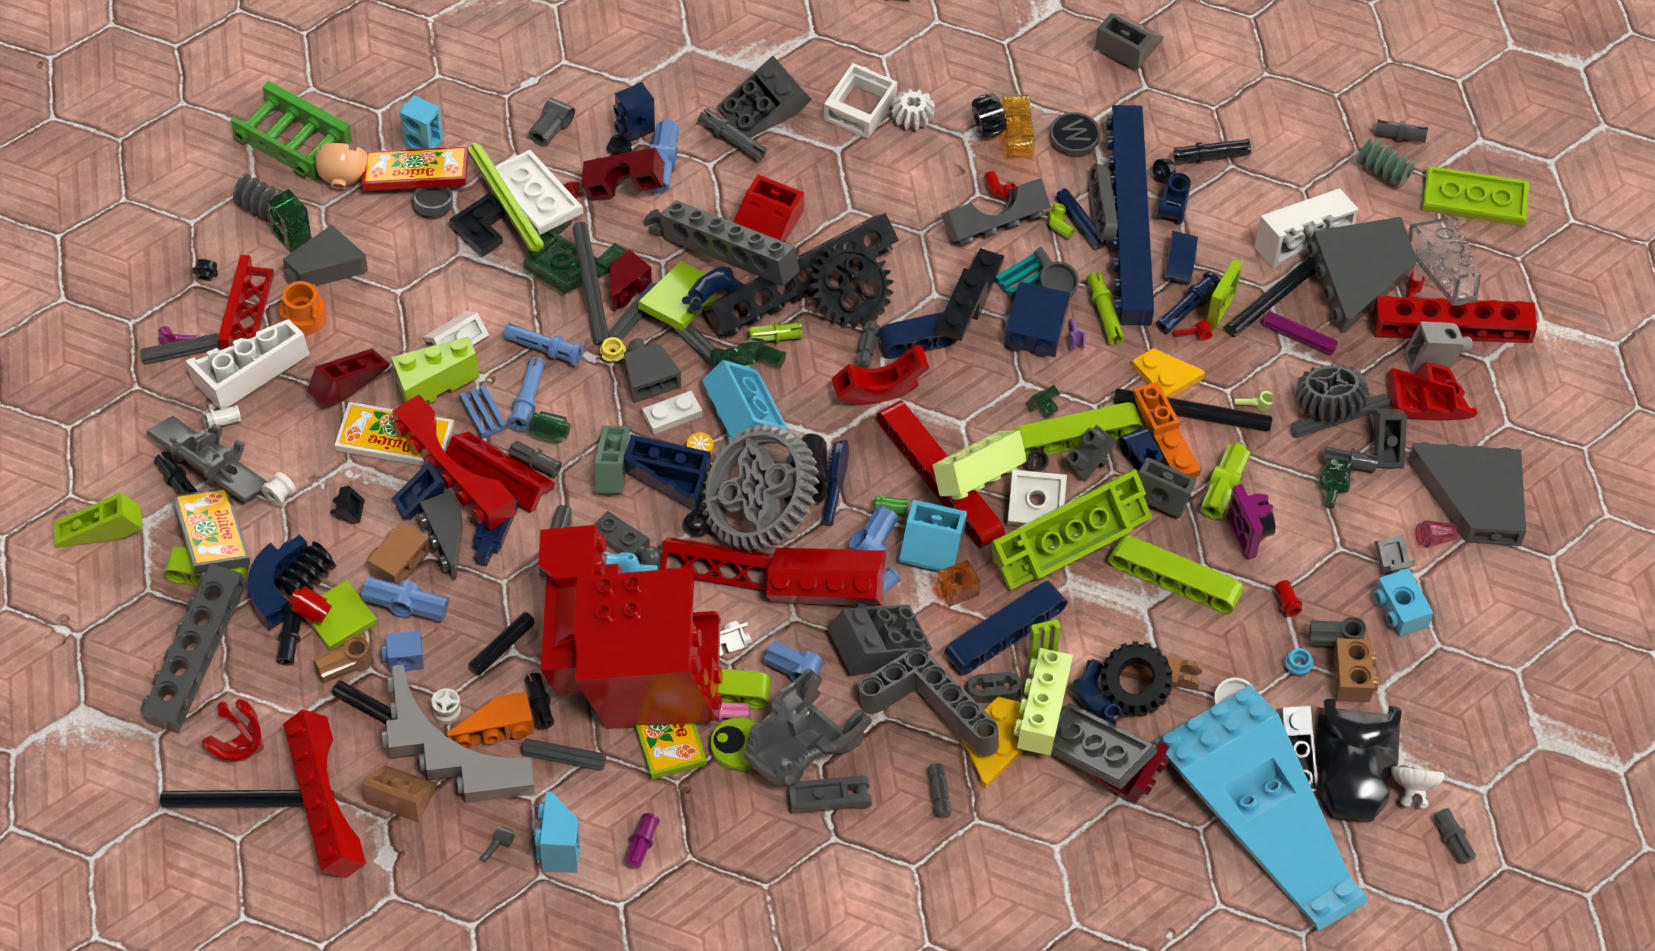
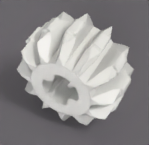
M909 88L907 93L900 91L898 97L894 98L892 116L896 120L897 126L904 125L905 130L911 127L917 132L919 126L926 128L928 122H932L935 105L930 100L929 93L922 94L920 89L917 92H913Z

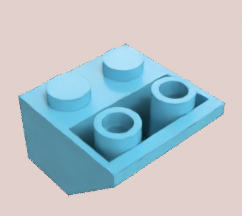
M913 500L906 524L899 562L953 574L965 531L967 511Z
M546 792L545 803H539L538 820H540V828L536 829L535 836L537 860L542 861V871L578 873L580 854L578 819L552 792Z

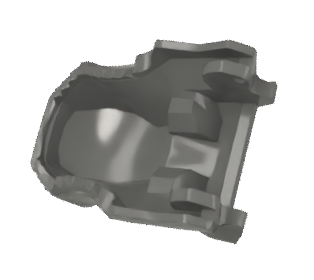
M812 669L805 670L793 683L779 690L773 700L770 714L761 722L754 724L750 730L744 759L762 776L778 786L796 785L810 763L823 754L847 753L855 749L863 741L864 730L872 722V719L862 710H856L842 729L812 705L820 695V691L817 689L822 682V677Z

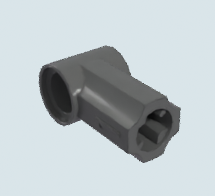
M553 97L549 98L543 107L542 115L529 130V137L535 144L541 147L548 145L562 127L567 128L571 124L575 115V108Z
M1348 617L1343 622L1310 620V646L1335 647L1337 638L1364 639L1366 625L1358 617Z

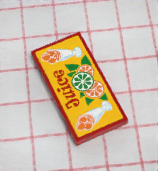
M468 146L367 152V166L362 177L363 191L466 185L469 157Z

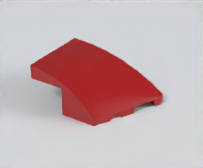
M1425 361L1415 374L1396 368H1391L1387 373L1392 409H1402L1407 414V418L1449 421L1474 418L1477 415L1476 408H1470L1463 397L1465 391L1456 382L1455 376L1449 367Z

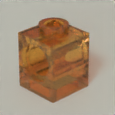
M969 560L938 571L935 589L939 598H944L948 607L979 596L980 580Z

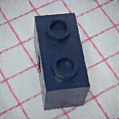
M642 82L615 93L613 109L616 121H614V127L618 134L627 136L630 142L655 132L654 98Z

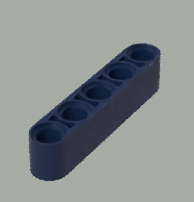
M1045 581L955 639L947 646L944 655L962 675H967L1030 634L1032 625L1047 622L1065 609L1068 601L1050 581Z

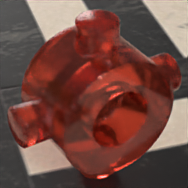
M570 181L563 184L575 199L582 196L583 193L580 192L579 182Z

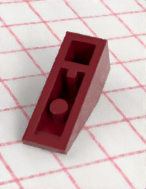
M371 348L315 366L307 393L323 407L342 402L388 369L390 363Z

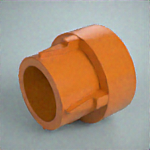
M305 281L286 284V288L282 293V301L279 305L281 322L289 319L304 333V336L319 331L325 323L326 312L323 299L320 297L319 291L316 290L315 284L312 285Z

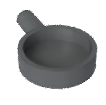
M449 187L417 188L413 195L415 209L426 216L445 214L453 205L452 191Z
M1042 247L1036 249L1034 254L1043 266L1039 276V286L1070 292L1071 298L1079 285V276L1076 270L1065 262H1052Z

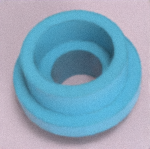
M1294 649L1286 656L1285 666L1294 675H1306L1313 668V658L1305 649ZM1295 662H1301L1303 665H1298Z

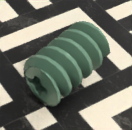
M1372 139L1366 141L1357 157V163L1359 165L1365 164L1366 169H1374L1376 175L1382 174L1384 180L1391 179L1393 185L1400 184L1399 187H1402L1411 176L1416 160L1412 159L1407 164L1406 154L1397 158L1399 150L1395 149L1389 153L1390 144L1380 148L1381 139H1377L1374 143L1371 142Z

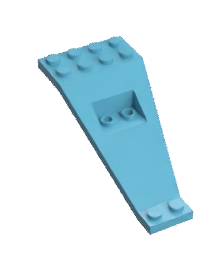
M1252 685L1240 690L1154 740L1156 746L1159 741L1169 746L1165 757L1169 759L1168 762L1318 931L1368 902L1365 892L1350 877L1279 714Z

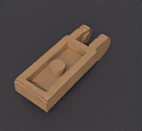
M1166 656L1172 670L1171 687L1198 689L1200 686L1199 678L1187 674H1202V663L1189 659L1182 661L1179 658ZM1141 664L1130 665L1121 672L1123 677L1150 683L1154 681L1152 671Z

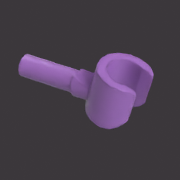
M1071 318L1069 323L1072 332L1070 333L1069 347L1074 349V345H1080L1082 349H1085L1086 333L1079 331L1076 320Z

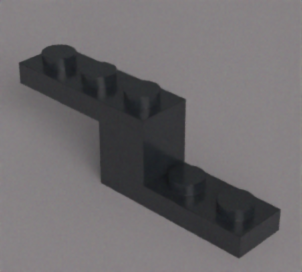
M982 248L979 249L971 269L964 268L937 326V334L959 341L963 340L971 320H978L995 283V276L999 274L1004 263V255Z

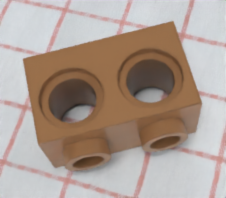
M1337 638L1333 651L1336 701L1370 702L1373 691L1377 692L1378 675H1373V667L1376 666V651L1371 650V639Z

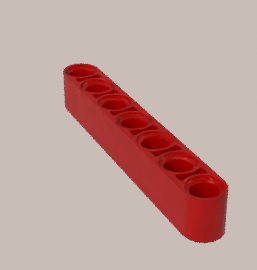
M899 400L877 412V421L882 430L944 507L967 511L965 533L978 548H983L992 543L993 540L1005 535L1002 522L976 490L969 491L968 496L961 499H952V496H940L933 464L947 458L948 455L903 401Z

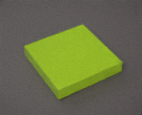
M1236 259L1232 260L1212 294L1207 318L1212 330L1218 327L1237 293L1242 262Z
M348 580L321 595L328 599L327 602L332 605L321 625L317 622L311 623L306 620L329 651L340 647L350 637L358 636L378 624L376 616L365 602L361 600V597Z

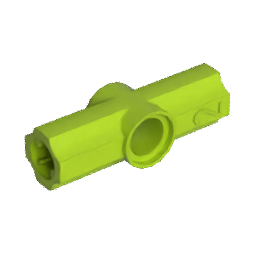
M1229 444L1220 465L1216 466L1209 482V490L1200 509L1207 518L1212 520L1223 518L1229 505L1233 486L1241 483L1242 473L1250 457V451L1242 444Z

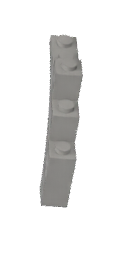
M404 665L392 666L393 676H388L389 693H395L396 702L390 703L392 720L386 721L387 731H382L383 748H389L391 757L419 754L421 771L427 770L428 780L457 777L459 794H465L466 803L535 794L531 758H503L485 755L465 748L446 737L429 722L416 704L407 683Z

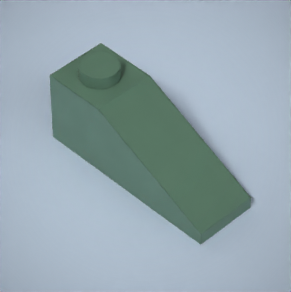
M603 425L595 460V492L606 495L623 493L626 480L624 456L629 443L630 426Z

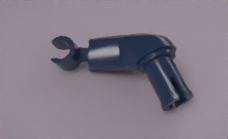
M717 267L698 278L689 290L688 296L682 298L683 304H690V307L687 309L688 312H698L702 307V303L714 292L721 290L731 292L744 284L734 277L733 271L730 268Z
M1094 659L1087 660L1082 675L1073 681L1072 693L1089 713L1116 725L1117 723L1113 717L1117 715L1125 717L1121 707L1103 697L1096 688L1103 664Z

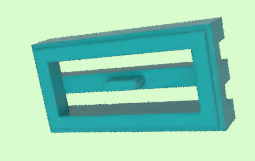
M1033 253L995 276V282L1012 299L1016 295L1018 284L1011 289L1009 287L1018 281L1035 285L1039 282L1043 266ZM1040 269L1039 272H1037L1036 274H1034V275H1032L1031 277L1027 278L1028 275H1030L1031 273H1033V272H1035L1036 270Z

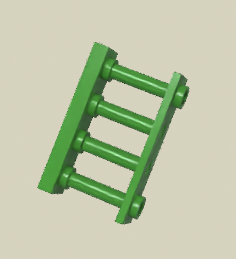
M268 81L262 87L265 103L249 120L244 123L235 117L231 119L233 136L239 142L251 145L296 170L301 176H307L315 181L318 178L315 167L317 147L321 150V145L342 143L349 145L352 142L350 124ZM272 110L284 113L266 134L255 129ZM292 121L304 124L305 126L287 145L276 140L279 134ZM312 132L324 135L325 137L307 156L296 151Z

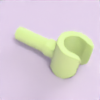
M1263 391L1259 398L1235 399V405L1256 406L1261 412H1267L1273 405V402H1269L1273 394L1269 391Z

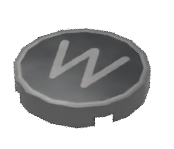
M1078 112L1065 113L1058 116L1052 122L1049 133L1050 142L1057 151L1060 152L1061 150L1067 156L1082 157L1095 150L1100 141V128L1096 121L1086 114Z

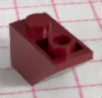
M630 249L610 264L609 296L610 310L613 312L621 306H626L639 292H643L652 283L651 266Z

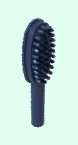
M839 440L833 443L836 446L832 447L833 450L831 452L833 453L830 454L832 457L829 458L831 461H829L830 465L828 466V477H830L828 481L831 482H828L830 488L822 522L826 526H832L834 523L840 493L839 488L842 487L845 479L849 457V444L847 440Z

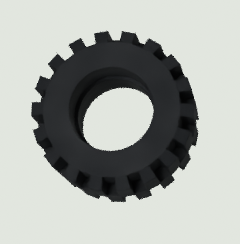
M1132 641L1130 645L1126 643L1121 644V648L1113 649L1110 652L1111 655L1109 658L1106 657L1104 666L1101 669L1103 693L1113 704H1118L1122 711L1128 713L1129 716L1135 717V714L1146 716L1151 711L1154 713L1160 705L1163 706L1168 695L1170 696L1172 670L1168 659L1161 654V650L1157 647L1155 649L1152 648L1151 644L1146 642L1144 645L1139 644L1138 641ZM1133 664L1144 665L1153 673V685L1148 691L1141 694H1131L1125 691L1120 684L1121 672Z

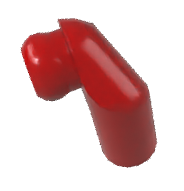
M989 171L984 175L990 193L1009 200L1010 189L1016 187V184L1007 182L1005 185L1000 184L994 171Z

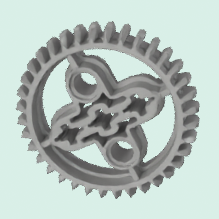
M765 424L764 427L755 425L754 429L746 427L745 433L737 432V439L729 438L728 445H721V453H714L716 457L714 462H708L711 469L710 472H705L708 478L707 481L703 482V487L706 489L700 493L705 500L700 504L705 508L702 514L708 515L706 523L712 527L711 531L720 540L739 550L754 552L755 549L757 551H763L764 548L773 549L774 543L782 545V538L791 539V531L799 532L797 525L805 523L803 518L805 514H811L808 509L809 505L816 504L812 496L818 493L814 486L820 482L814 477L819 471L814 467L817 462L812 457L813 453L798 435L792 434L788 429L775 425ZM776 443L784 446L791 452L796 467L794 468L787 463L774 464L770 453L762 448V445ZM738 463L739 476L727 480L732 469ZM792 496L787 508L781 514L779 500ZM724 508L733 513L744 512L749 523L757 528V531L743 533L735 530L728 523Z

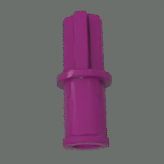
M644 813L636 833L631 836L632 843L625 858V863L630 868H640L647 850L653 846L652 838L660 822L659 818L653 814Z

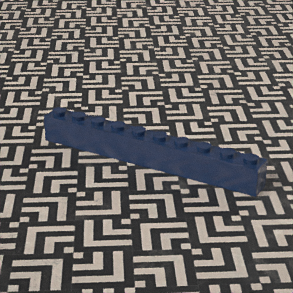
M1112 105L1111 115H1106V130H1110L1111 134L1107 135V150H1111L1112 154L1108 155V168L1112 170L1113 174L1110 175L1118 221L1117 233L1112 241V252H1116L1117 257H1113V272H1117L1118 278H1114V293L1119 295V299H1115V313L1120 315V325L1151 326L1154 314L1143 106Z

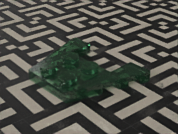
M572 219L539 235L544 243V247L538 253L529 250L523 266L525 270L564 294L583 285L576 245L560 235L572 224ZM614 243L599 258L594 256L597 277L600 278L610 273V264L627 250Z

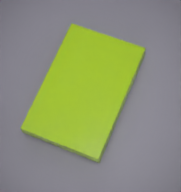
M680 261L639 301L638 309L683 331L704 310L703 306L712 302L724 290L714 292L702 303L700 311L688 312L687 309L690 307V304H683L682 298L688 296V292L696 280L706 273Z

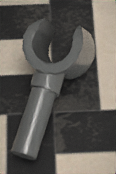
M506 827L497 828L493 842L480 857V860L485 863L495 850L498 849L500 844L509 847L515 837L513 830Z

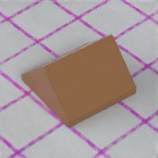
M386 765L364 778L363 781L366 804L418 823L437 787V784Z

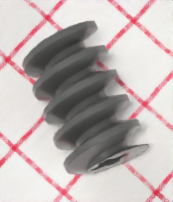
M244 173L235 185L233 200L237 205L243 206L246 210H251L254 214L261 216L263 219H268L271 223H278L287 215L291 206V197H285L283 191L276 192L275 187H268L266 182L259 183V179L256 177L251 179V175L248 173Z

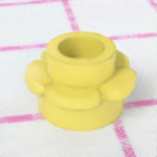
M610 337L603 341L599 351L605 361L618 362L623 359L626 347L620 339Z

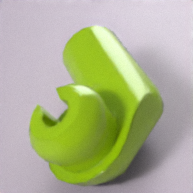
M1055 203L1048 212L1049 226L1066 239H1070L1075 232V228L1065 222V206Z

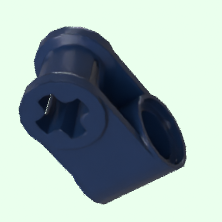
M1174 173L1169 177L1164 195H1162L1157 218L1166 217L1178 220L1180 224L1183 223L1191 186V180L1186 174Z
M1142 427L1119 437L1118 442L1121 452L1134 469L1137 470V473H1139L1147 457L1161 463L1163 458L1162 450L1155 443L1147 428Z

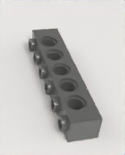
M675 200L659 214L664 237L669 241L782 286L800 272L796 249L793 245L678 200Z
M210 563L207 571H204L200 576L199 589L196 595L192 596L188 602V613L184 621L179 622L176 629V639L173 645L167 648L164 656L165 663L161 671L158 670L153 679L154 687L150 695L144 698L141 706L142 715L148 724L179 733L246 586L242 573ZM220 594L218 599L214 601L209 600L212 595ZM202 619H209L205 625H197ZM190 644H198L195 649L186 650ZM186 668L185 673L182 675H175L177 670ZM167 694H175L171 700H163Z

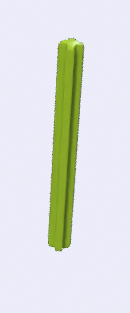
M472 143V146L468 148L470 157L529 250L534 251V253L540 252V249L544 247L540 236L482 145Z

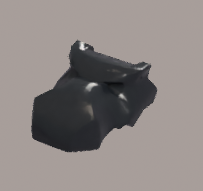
M1330 698L1324 700V708L1317 707L1314 746L1316 764L1320 767L1322 774L1319 795L1333 817L1372 822L1388 803L1390 791L1387 782L1391 775V768L1398 766L1402 715L1400 708L1388 706L1387 714L1336 708V699Z

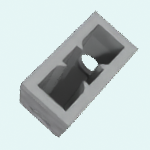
M1423 321L1419 323L1404 354L1411 372L1416 373L1425 361L1446 367L1453 366L1460 353L1472 351L1473 343L1471 337L1461 336L1458 325L1455 323Z

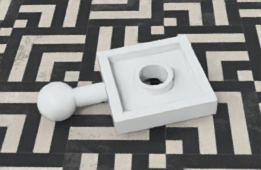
M1012 470L1007 525L1023 526L1064 505L1067 475ZM1033 494H1040L1044 497L1045 502L1037 506L1033 505L1029 498Z

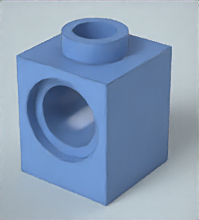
M420 631L386 634L387 645L381 646L383 662L389 663L390 673L393 672L392 666L404 665L405 671L424 669Z

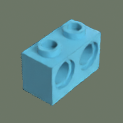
M415 95L408 103L401 107L399 116L401 117V132L403 133L404 145L411 149L437 148L444 140L440 107Z

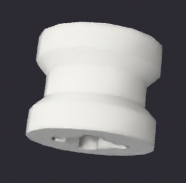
M276 472L272 476V481L270 483L266 482L261 487V491L272 504L281 506L287 496H292L296 492V487L285 474Z
M449 688L440 689L434 693L431 699L434 718L442 724L456 722L461 715L458 693Z

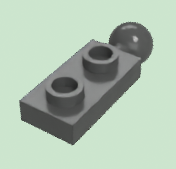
M609 511L594 524L601 535L605 536L606 545L617 553L629 552L637 557L640 556V561L643 565L658 566L661 563V551L654 546H649V538Z

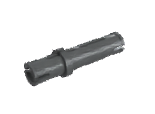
M709 108L704 109L706 114L700 113L698 121L712 129L717 137L725 138L757 162L762 160L759 155L764 158L767 148L731 125L730 120L721 118Z

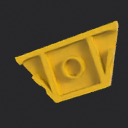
M997 697L984 709L998 725L999 749L995 754L991 756L979 755L960 736L964 748L970 754L969 759L973 767H976L981 778L980 783L984 789L992 784L1025 751L1017 748L1019 737L1014 736L1017 719L1023 720L1024 717L1019 715L1021 702Z

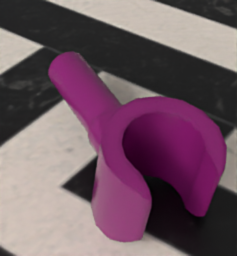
M167 326L160 327L158 330L162 336H165L158 337L161 344L197 337V335L173 334Z

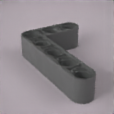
M916 648L909 650L863 678L859 683L861 707L867 713L881 712L917 690L976 753L982 756H991L999 749L997 723L924 649Z

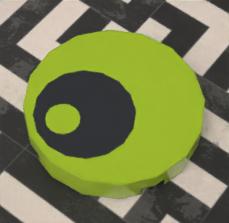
M733 717L723 721L715 728L711 736V753L714 760L723 768L728 770L730 768L737 769V771L753 769L744 759V752L751 727L757 724L755 721L742 717Z

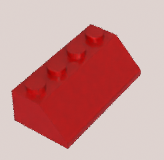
M776 548L768 568L766 596L773 603L882 606L886 551Z

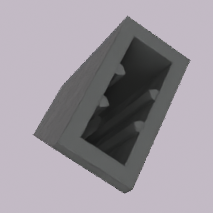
M330 225L283 258L284 275L290 283L305 281L319 286L361 275L368 271L366 255L333 225Z

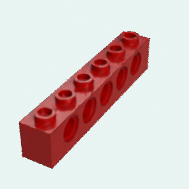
M1377 296L1373 310L1375 337L1411 339L1419 323L1423 321L1455 323L1458 325L1462 337L1469 336L1472 341L1532 343L1537 330L1535 302Z

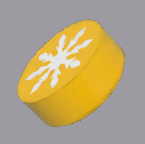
M699 432L692 434L688 438L687 447L709 451L712 455L714 442L711 436Z

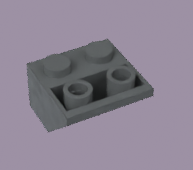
M1110 13L1097 28L1095 48L1138 70L1162 42L1164 36L1123 14Z

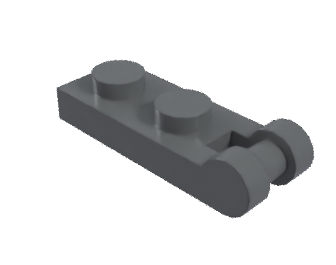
M863 775L799 781L796 785H789L788 787L792 813L852 807L866 809L872 806L871 795L867 792L869 779ZM853 789L856 791V794L848 795V790Z

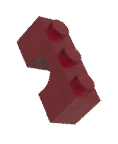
M655 147L584 161L581 186L591 201L614 197L617 185L626 178L632 180L639 192L663 187L665 162Z

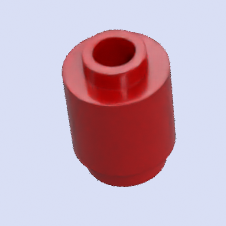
M306 586L302 590L296 588L288 601L292 604L291 611L311 623L317 622L320 625L332 607L327 602L328 599Z

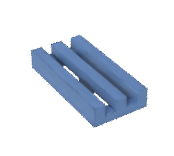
M484 384L479 386V390L473 388L469 394H465V392L460 394V400L482 439L507 429L502 415ZM481 396L486 402L498 426H495V424L493 423L490 415L488 414L485 406L483 405L480 399ZM471 400H474L489 427L488 430H485L470 403Z

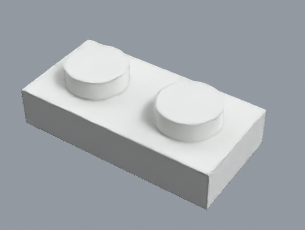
M688 391L642 408V415L654 435L702 417V409L692 391Z

